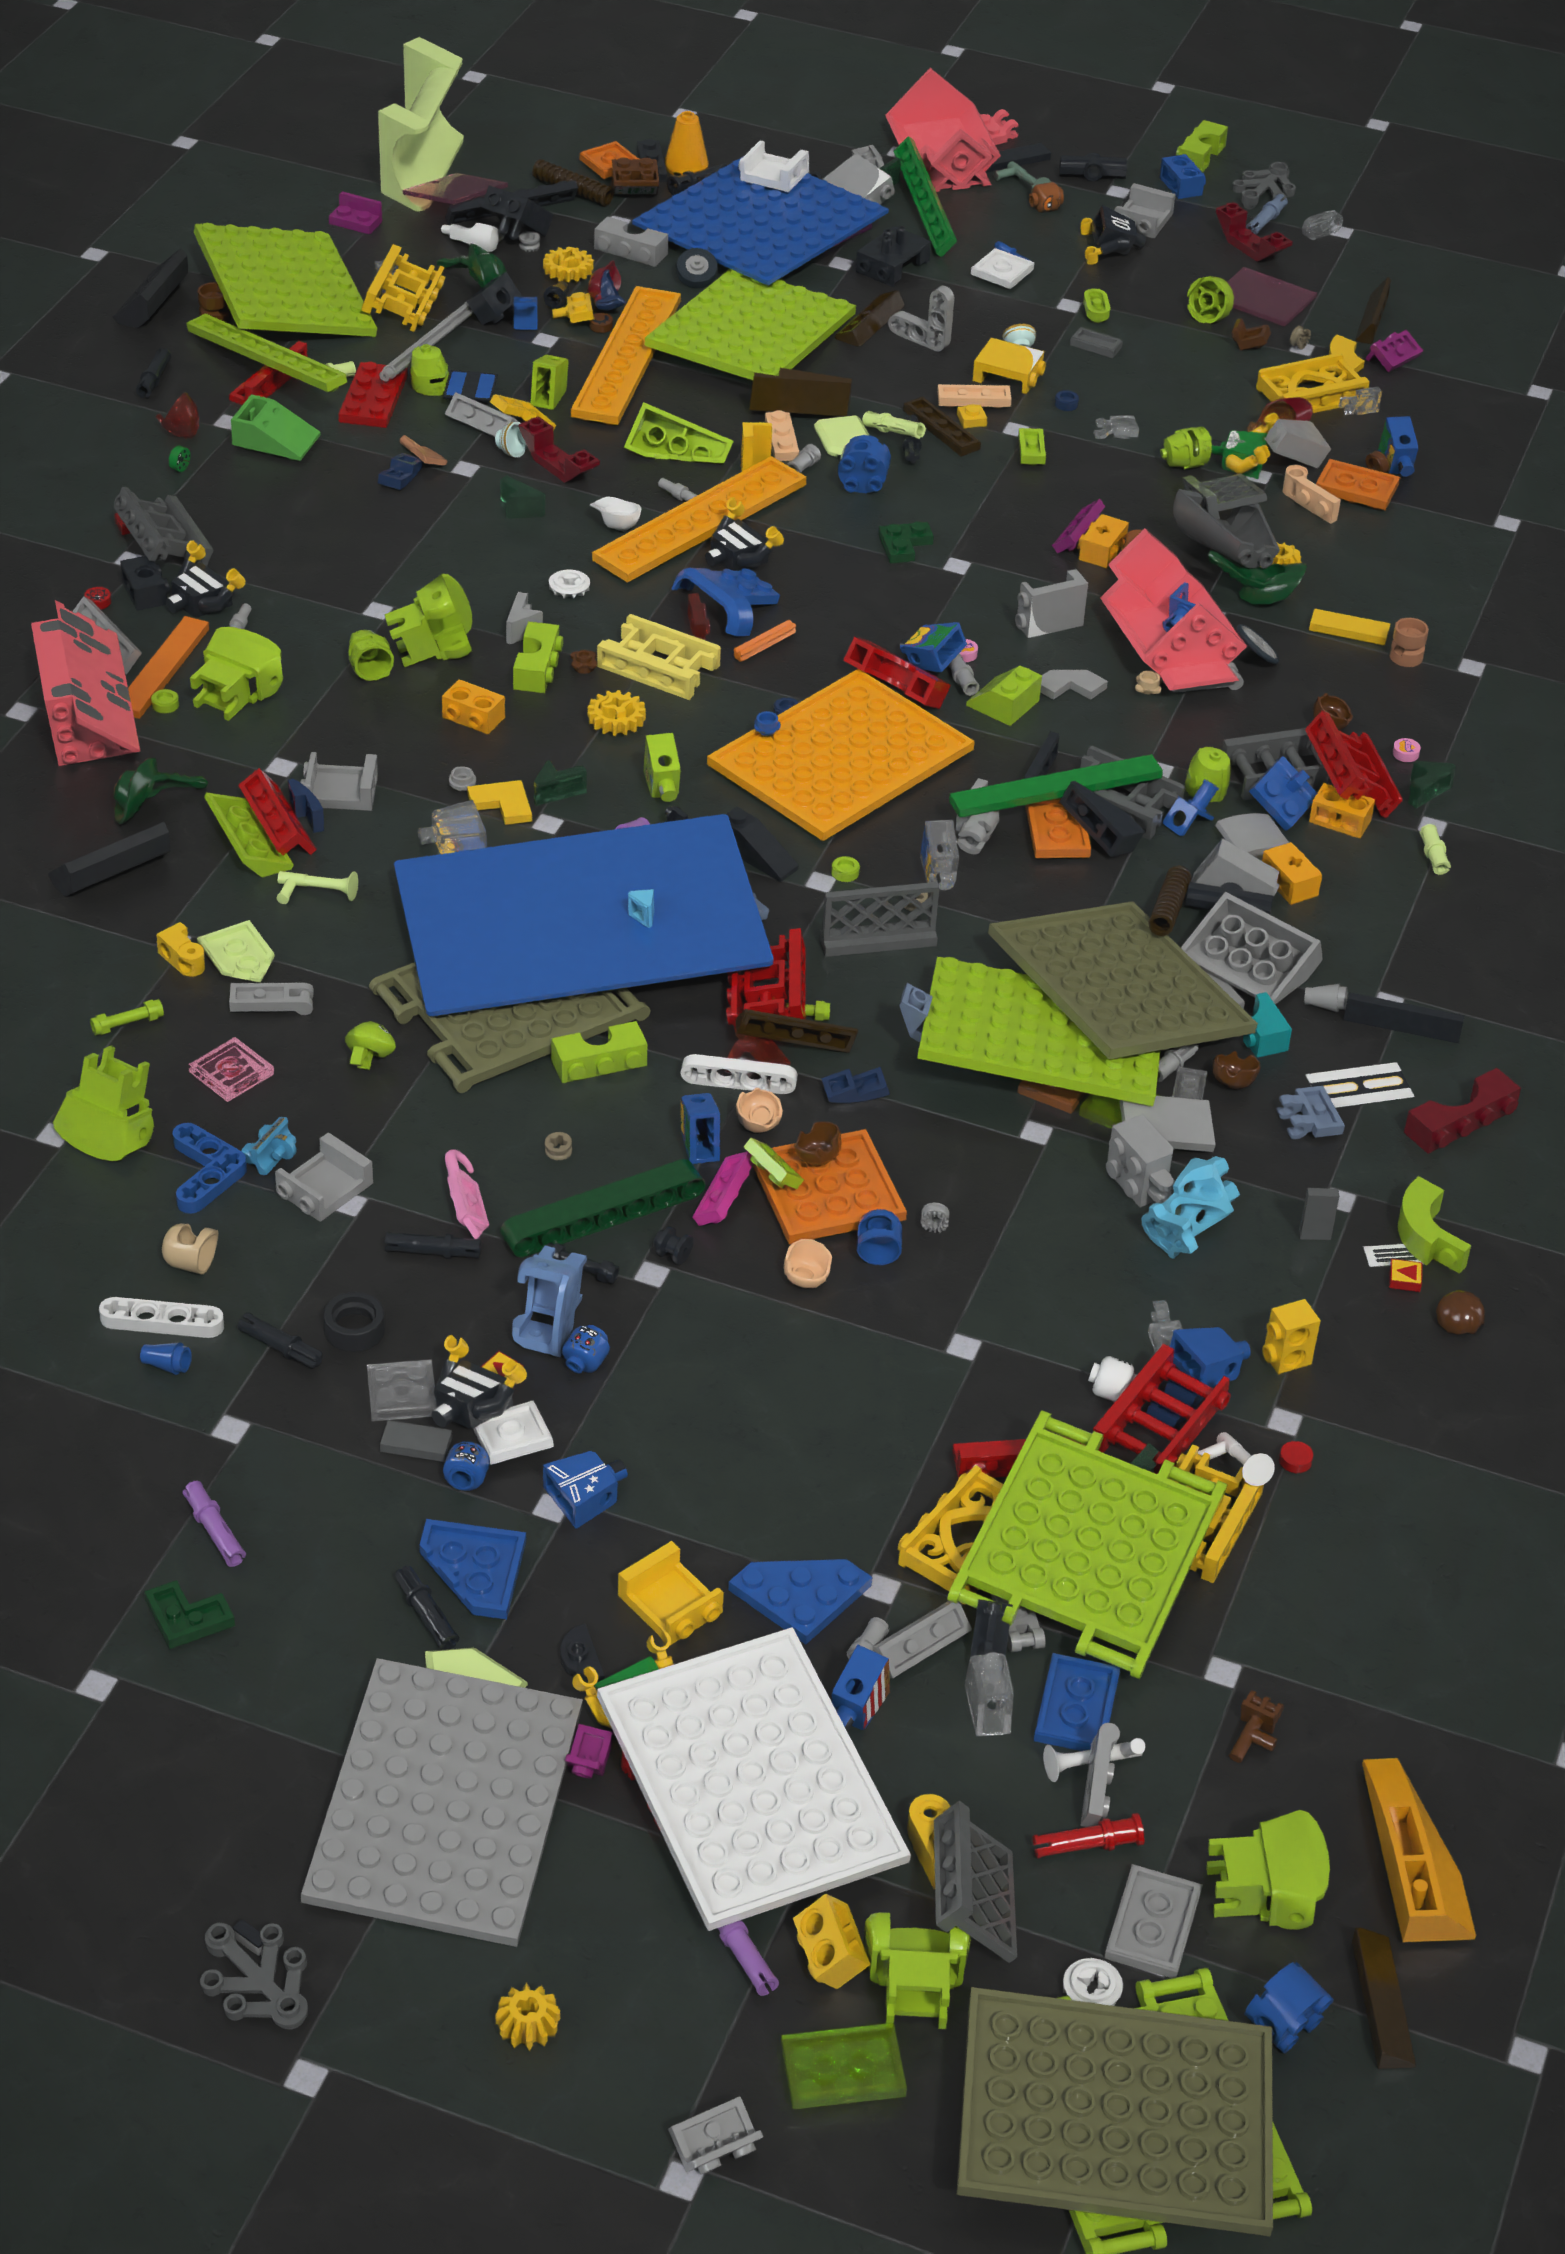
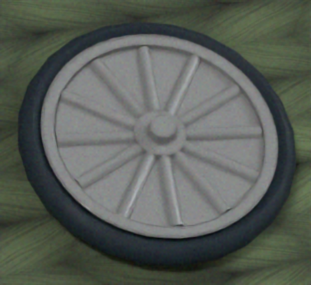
M1243 624L1237 625V633L1257 655L1271 664L1279 662L1276 651L1265 639L1248 626Z

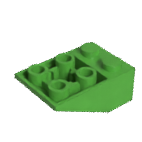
M252 394L231 419L232 445L248 450L265 452L269 455L287 457L291 460L301 461L321 435L319 430L274 399Z

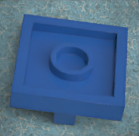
M1284 756L1280 757L1249 790L1253 797L1285 831L1290 829L1305 813L1317 794L1307 782L1310 776L1304 770L1298 772Z

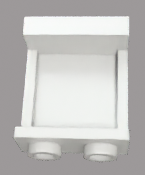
M759 141L739 161L738 168L741 180L789 192L809 172V151L800 150L792 159L765 153V142Z

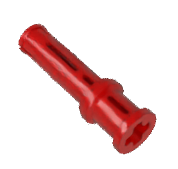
M1132 1813L1131 1817L1127 1819L1110 1821L1109 1818H1103L1102 1821L1098 1822L1097 1826L1033 1835L1032 1840L1033 1845L1048 1843V1847L1034 1849L1035 1856L1039 1859L1045 1856L1101 1846L1104 1850L1108 1851L1114 1850L1115 1846L1136 1843L1137 1846L1144 1845L1145 1838L1139 1813Z

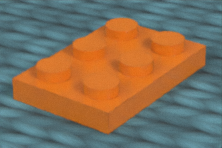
M1329 459L1316 485L1337 498L1344 499L1350 503H1359L1370 506L1373 509L1386 510L1399 485L1400 477Z
M1061 798L1025 805L1035 858L1090 857L1091 845L1088 832L1060 803Z

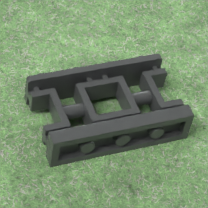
M122 487L119 495L115 498L114 509L149 561L155 562L158 555L161 559L166 560L168 554L184 557V559L188 560L190 554L186 546L191 540H194L198 546L201 544L206 551L205 557L201 560H196L195 564L201 562L206 566L208 565L214 549L177 496L167 495L165 502L162 498L157 497L155 502L138 499L136 494L131 492L128 487Z
M1090 746L1087 750V756L1084 755L1082 757L1081 768L1124 759ZM1162 776L1160 779L1119 786L1131 792L1128 796L1111 790L1112 788L1094 791V793L1128 813L1145 831L1142 837L1150 840L1155 835L1156 827H1159L1162 822L1163 812L1159 809L1162 806L1171 809L1178 797L1183 798L1185 786Z

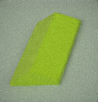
M206 792L204 798L242 863L261 877L277 874L280 871L292 870L294 864L286 853L283 856L276 850L246 798Z

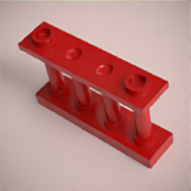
M1163 1343L1093 1428V1432L1096 1431L1104 1435L1098 1451L1104 1453L1111 1444L1115 1445L1118 1443L1155 1463L1154 1473L1157 1475L1165 1459L1175 1463L1174 1466L1176 1467L1180 1455L1187 1450L1218 1410H1224L1231 1397V1394L1228 1393L1230 1378L1224 1376L1215 1388L1208 1386L1176 1369V1365L1173 1363L1174 1349ZM1170 1379L1200 1395L1205 1400L1198 1409H1195L1159 1390L1158 1386L1163 1380L1168 1381ZM1146 1401H1154L1188 1419V1421L1178 1431L1141 1411V1407ZM1136 1422L1171 1442L1163 1452H1160L1123 1432V1429L1128 1423Z

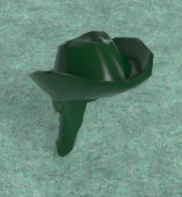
M470 243L468 256L455 257L454 259L441 258L437 261L438 266L445 268H468L469 274L481 288L490 280L507 272L505 265L497 256L488 253L473 243Z
M1210 550L1207 554L1211 563L1218 565L1224 572H1228L1231 578H1235L1244 585L1239 591L1241 599L1252 604H1271L1285 600L1299 585L1307 569L1306 563L1284 565L1274 563L1267 568H1241L1214 551Z
M148 758L136 770L125 771L115 784L114 799L117 801L114 807L115 821L120 825L126 823L140 810L144 800L154 797L162 789L170 787L206 788L208 781L203 776L188 777L187 775L180 776L176 772L173 774L158 772L156 758Z

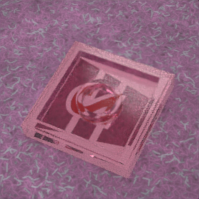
M236 1037L188 1064L189 1072L227 1102L274 1075V1066Z

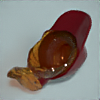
M1301 397L1272 401L1263 408L1256 422L1248 423L1247 432L1254 430L1260 425L1265 426L1264 419L1271 413H1276L1279 419L1310 421L1313 407L1308 400Z

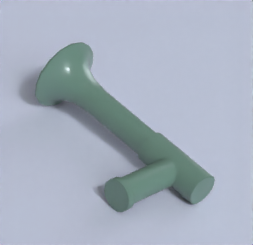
M1014 161L1008 164L1007 169L994 171L993 173L996 181L1016 175L1032 186V190L1037 184L1051 182L1046 177L1034 178Z

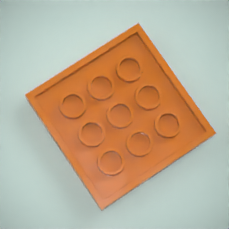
M866 1129L841 1134L842 1145L839 1155L834 1160L823 1165H812L802 1161L795 1152V1143L773 1147L772 1149L804 1179L798 1189L787 1185L783 1188L779 1187L769 1179L768 1176L771 1173L767 1169L763 1170L753 1164V1168L789 1244L800 1239H817L856 1231L863 1215L871 1210L885 1209L893 1212L900 1221L906 1220L907 1211Z

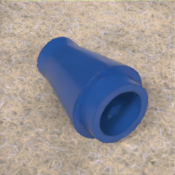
M183 1343L145 1344L140 1352V1360L143 1364L152 1365L175 1375H178L180 1372L185 1373L191 1364V1350L189 1347H185Z

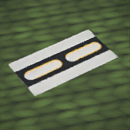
M1397 1062L1306 1074L1311 1087L1324 1086L1335 1108L1415 1097Z

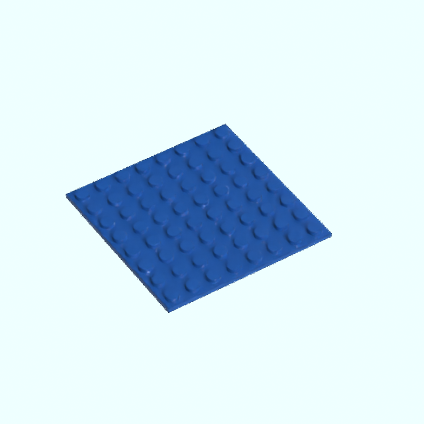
M740 159L633 219L632 224L644 230L649 228L668 234V241L688 250L692 248L707 250L714 255L717 263L765 285H770L889 213V209L879 205L877 202H872L860 195L851 193L842 187L830 184L826 180L816 178L809 173L789 192L741 180L738 168Z

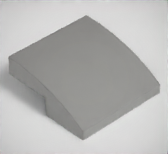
M1251 813L1236 815L1219 820L1215 825L1226 841L1259 860H1262L1263 851L1289 843L1269 814Z

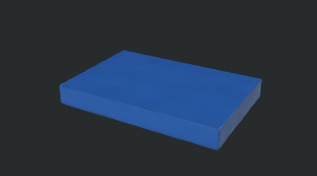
M1052 1653L1034 1741L1078 1751L1091 1750V1743L1100 1727L1105 1723H1110L1120 1667Z

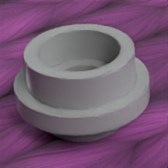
M465 766L454 768L449 776V785L458 791H467V786H475L476 776L473 774L472 769Z

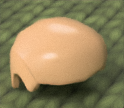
M756 1087L751 1092H741L736 1103L738 1120L746 1130L754 1133L767 1132L776 1127L781 1121L783 1113L781 1101L770 1091L761 1090Z
M800 1239L792 1243L788 1248L784 1259V1273L787 1279L801 1288H817L829 1276L832 1255L824 1244L813 1239Z

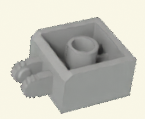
M1143 1114L1112 1126L1106 1163L1107 1173L1124 1189L1125 1194L1132 1198L1139 1207L1153 1202L1163 1203L1172 1195L1171 1190H1173L1175 1183L1174 1178L1170 1174L1174 1148Z

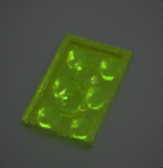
M894 2023L786 2034L781 2037L793 2109L906 2097L907 2086Z

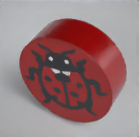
M93 587L84 593V596L91 599L100 610L107 608L111 604V593L104 587Z

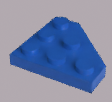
M426 1519L419 1544L420 1554L473 1615L507 1620L526 1545V1532Z
M847 1559L751 1562L729 1581L728 1590L784 1630L793 1627L798 1639L806 1645L872 1586L873 1577Z

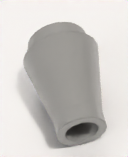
M1340 983L1313 988L1306 987L1304 1002L1305 1005H1313L1339 1012V1009L1346 1010L1348 989L1347 987H1342Z

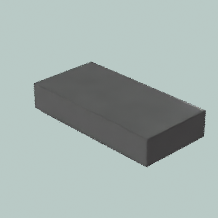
M1080 327L1071 337L1070 345L1113 358L1122 348L1123 340Z
M1307 1188L1299 1229L1300 1239L1331 1240L1340 1197L1339 1189Z
M388 1420L380 1442V1452L445 1462L452 1441V1430Z

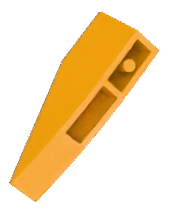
M1363 1759L1362 1766L1402 1941L1475 1940L1476 1933L1461 1873L1399 1759Z

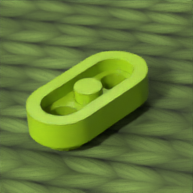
M1100 289L1086 290L1084 292L1083 304L1087 317L1095 323L1107 320L1110 317V304L1107 293Z

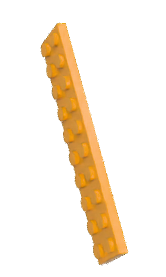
M640 286L634 288L571 408V417L580 418L584 421L603 422L607 425L619 424L656 349L644 346L645 337L676 312L681 302V293Z
M770 456L593 551L592 561L628 583L712 537L724 515L727 516L729 513L726 504L731 497H734L737 501L736 506L741 501L745 510L741 516L735 517L734 521L737 519L743 520L805 486L807 477Z

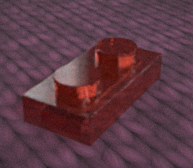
M699 593L688 594V619L692 636L705 640L706 635L710 634L709 619H706L705 603L701 604Z

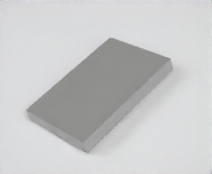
M1156 1096L1153 1106L1119 1100L1122 1122L1143 1114L1174 1149L1214 1151L1216 1143L1209 1100Z
M1132 1864L1104 1959L1169 1978H1176L1203 1884Z

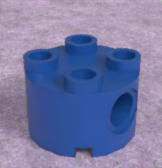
M869 435L855 436L844 446L838 464V475L846 491L870 493L881 490L890 467L891 454L885 444L882 445L878 442V438Z
M1292 1962L1281 1969L1263 1986L1266 1990L1261 1998L1256 1994L1247 2006L1244 2015L1255 2025L1272 2027V2043L1285 2054L1299 2040L1297 2034L1303 2028L1310 2033L1320 2024L1324 2018L1322 2013L1332 2004L1334 1999L1298 1962Z

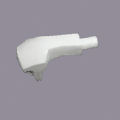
M476 223L472 228L456 224L450 226L443 225L441 228V232L450 235V239L462 241L469 245L470 243L476 244L487 252L494 251L497 248L498 242L504 238V234L499 233L496 227L482 223Z

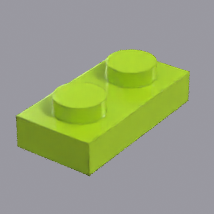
M1019 428L1018 442L1021 464H1045L1046 452L1043 429Z
M750 1138L745 1144L744 1148L752 1155L750 1160L759 1168L767 1169L771 1173L768 1176L769 1179L779 1187L783 1188L787 1185L798 1189L804 1181L768 1144Z

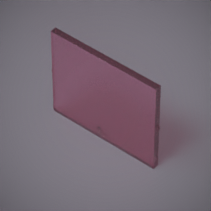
M455 173L404 189L403 195L456 204L485 195L489 185L504 189L508 187V183Z
M1243 267L1227 281L1234 294L1233 308L1282 326H1286L1317 296V293L1246 267Z

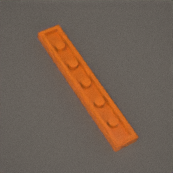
M184 616L128 687L134 718L140 719L152 704V695L167 685L209 631V622Z

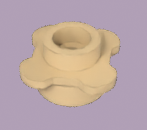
M1143 671L1136 677L1138 682L1135 686L1136 691L1144 694H1158L1161 692L1159 684L1162 683V679L1158 673Z

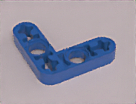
M182 1123L173 1129L172 1135L175 1149L205 1166L176 1191L178 1209L184 1213L192 1214L202 1210L244 1176L247 1171L246 1156L242 1151L195 1124ZM214 1148L217 1150L215 1153L205 1154L202 1152L204 1149ZM210 1178L219 1180L215 1184H206L204 1181Z

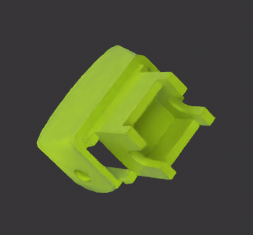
M449 574L439 575L422 589L416 591L417 597L413 598L415 603L384 614L388 626L398 623L399 627L390 630V634L393 640L402 637V640L396 642L400 653L406 651L409 653V655L401 658L404 667L433 656L444 661L447 659H459L472 652L467 637L473 622L470 604L462 586Z
M220 627L216 629L207 648L203 652L205 664L190 677L192 689L196 690L203 684L201 692L193 699L194 707L199 708L205 703L224 711V719L230 721L248 702L254 704L257 702V699L262 701L264 698L275 694L280 688L283 680L281 650L271 640L257 633L235 627ZM255 677L257 690L250 695L249 679Z
M112 1046L104 1048L101 1064L98 1068L97 1054L92 1053L84 1057L80 1086L66 1092V1097L53 1124L57 1133L78 1150L102 1160L118 1161L124 1159L129 1153L147 1145L153 1133L154 1122L152 1109L148 1107L149 1100L144 1098L150 1063L144 1061L138 1064V1068L120 1061L114 1058L115 1047ZM139 1104L138 1113L128 1117L127 1109Z
M1298 1810L1265 1822H1259V1829L1253 1830V1836L1209 1839V1856H1224V1860L1207 1861L1206 1867L1207 1875L1220 1874L1221 1881L1216 1882L1215 1896L1216 1898H1224L1225 1902L1214 1904V1917L1260 1915L1261 1921L1268 1922L1269 1920V1926H1279L1289 1930H1299L1312 1926L1316 1902L1323 1899L1328 1889L1330 1864L1324 1835L1317 1821L1308 1812ZM1267 1896H1271L1270 1910H1267Z
M878 1912L871 1914L866 1919L863 1945L871 1964L868 1966L870 1980L878 1983L879 1986H886V2026H893L894 2015L938 2017V2029H946L950 1989H954V1987H958L963 1983L964 1971L970 1951V1935L957 1926L952 1928L949 1933L923 1928L890 1929V1913Z

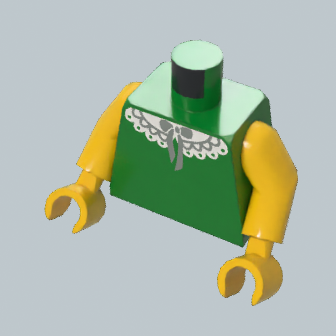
M1271 413L1267 415L1264 419L1266 425H1260L1250 432L1230 431L1226 442L1212 440L1211 454L1223 456L1221 467L1224 470L1259 479L1263 464L1270 457L1265 437L1279 419L1277 414Z
M666 1631L661 1632L663 1647L655 1645L653 1635L647 1640V1648L650 1652L657 1655L655 1661L652 1656H649L597 1682L598 1674L596 1670L590 1666L583 1670L588 1683L583 1681L579 1673L573 1677L572 1684L574 1688L586 1692L585 1700L599 1724L611 1728L597 1698V1690L599 1688L674 1665L672 1656H667L666 1652L671 1643V1637Z

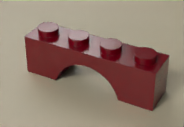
M1495 1068L1475 1078L1470 1098L1471 1102L1468 1104L1447 1106L1430 1100L1408 1111L1404 1133L1427 1154L1438 1148H1444L1450 1142L1460 1137H1466L1472 1131L1482 1126H1488L1494 1120L1513 1113L1518 1107L1521 1087L1498 1068Z

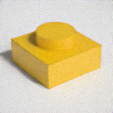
M970 404L958 407L957 416L963 428L987 426V416L981 405Z

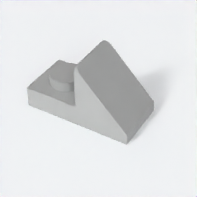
M518 592L506 621L507 644L523 640L528 621L543 623L542 611L532 610V604H528V593Z

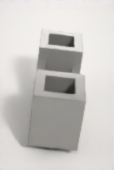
M608 216L594 229V249L654 267L668 255V234L648 228L641 234L627 233L628 222Z

